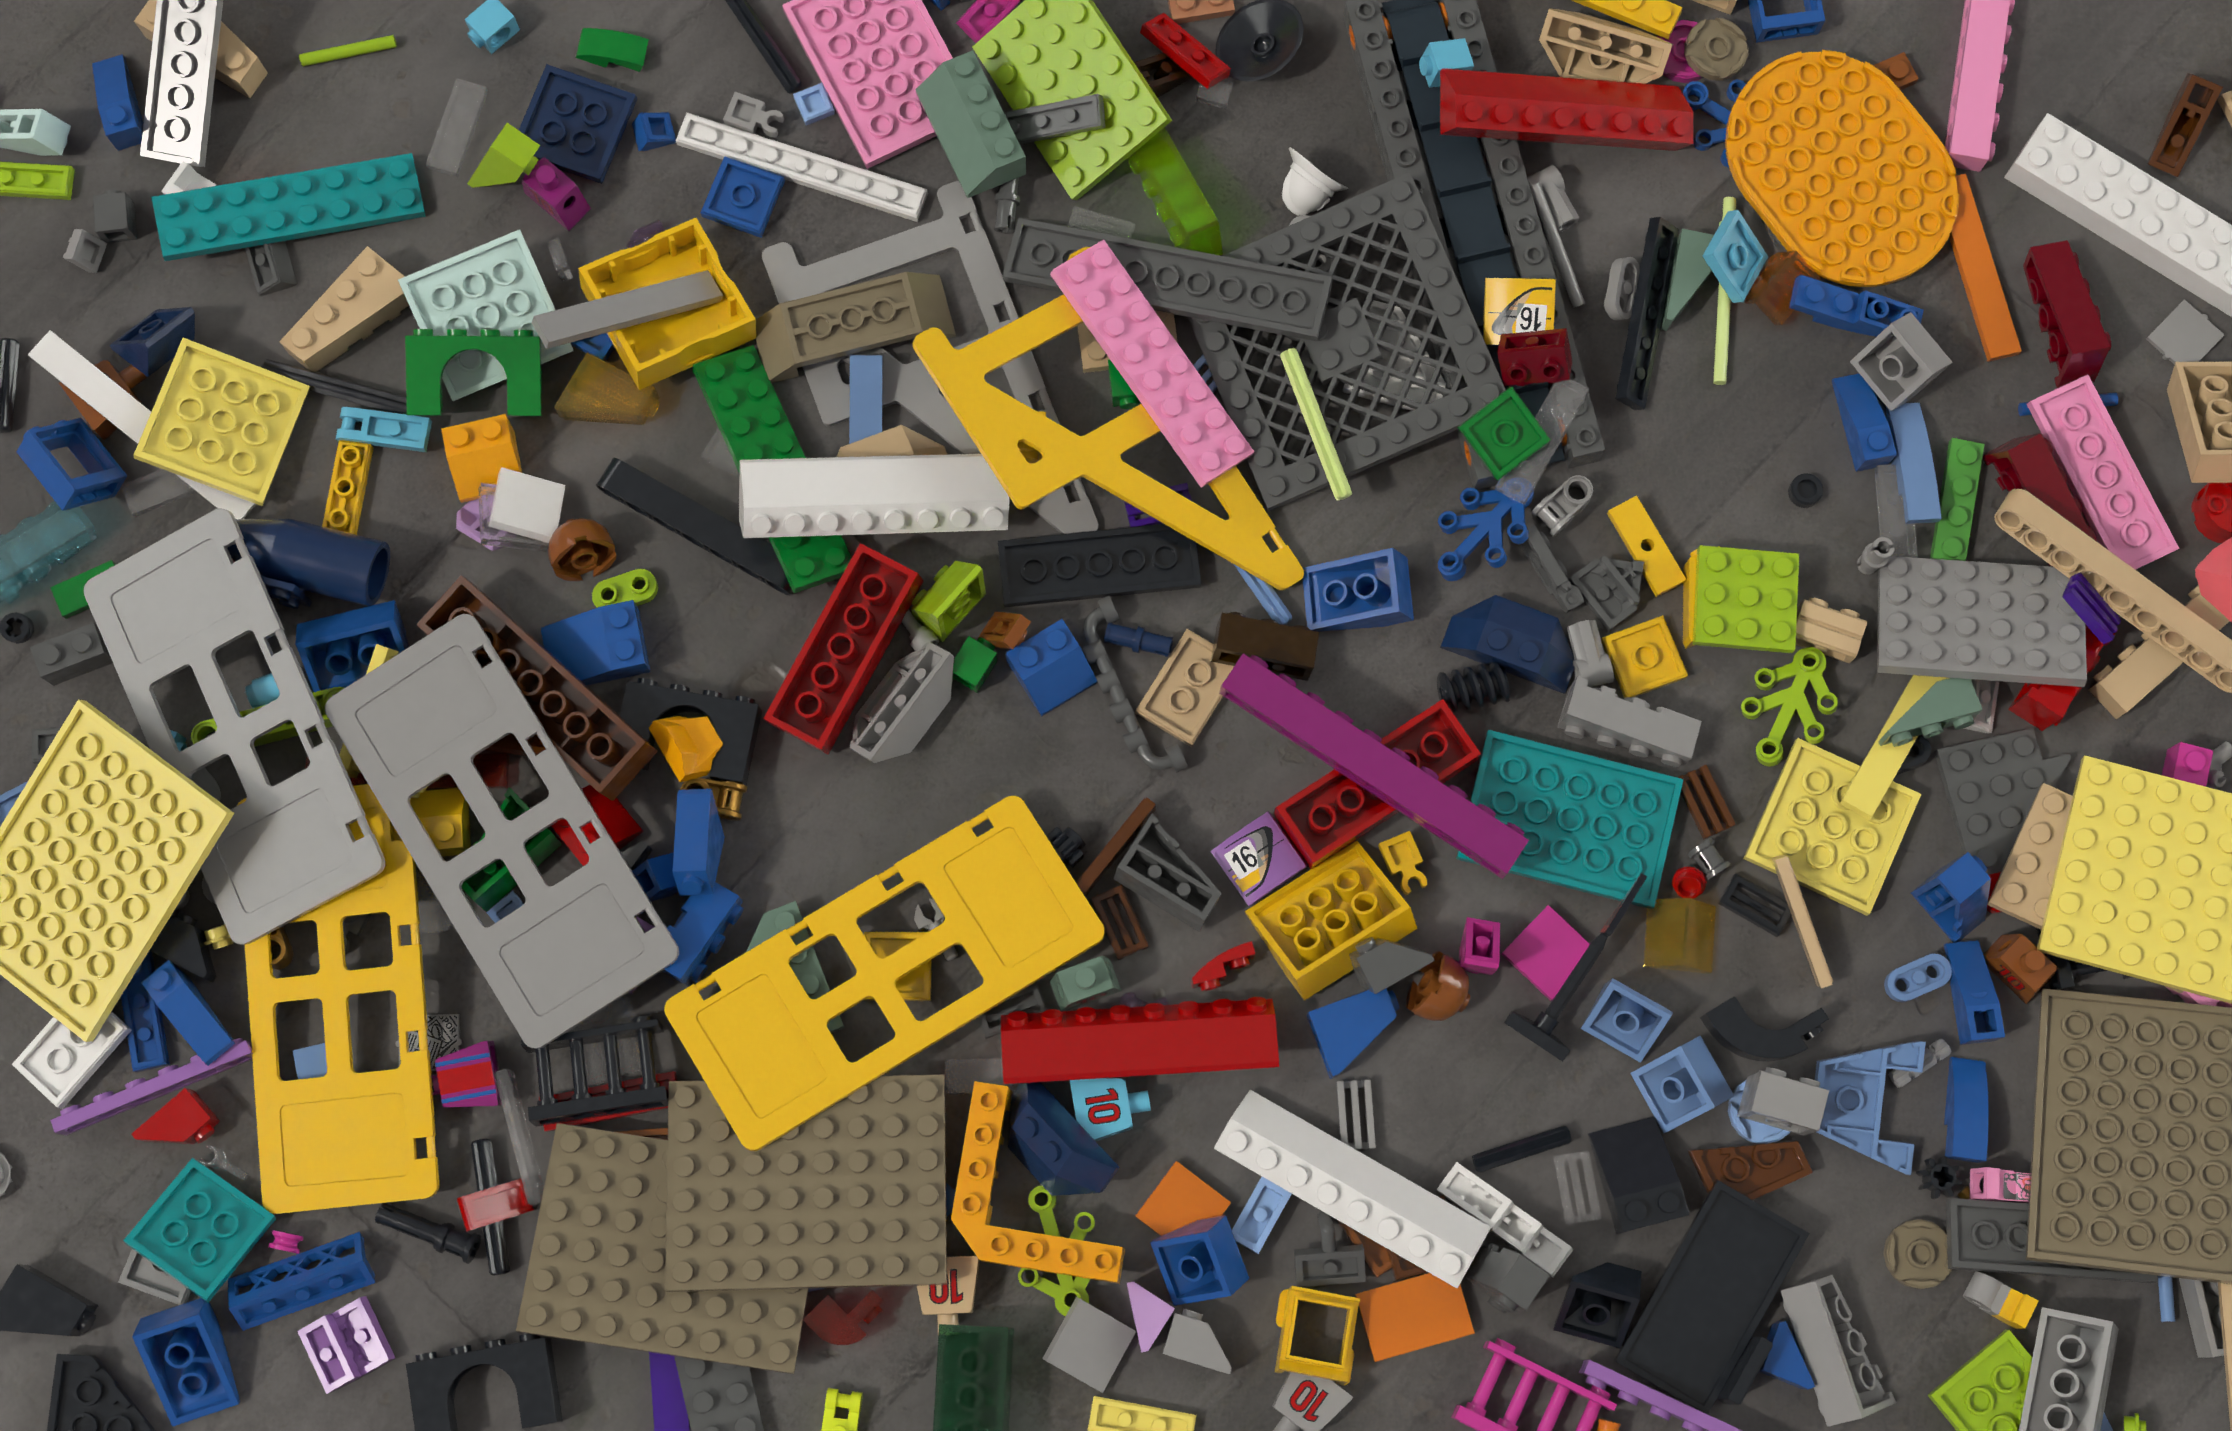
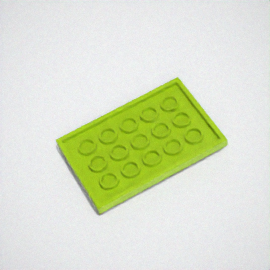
M1025 0L972 46L1013 111L1094 94L1103 96L1105 128L1034 142L1072 200L1081 198L1173 121L1093 0Z

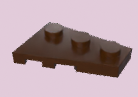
M1798 1141L1688 1151L1707 1193H1709L1715 1181L1719 1180L1753 1200L1813 1173Z

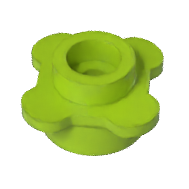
M2134 1413V1416H2124V1431H2147L2146 1421L2139 1420V1413Z

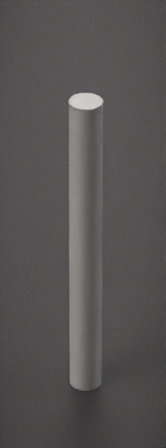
M1540 182L1530 186L1538 217L1573 308L1585 304Z

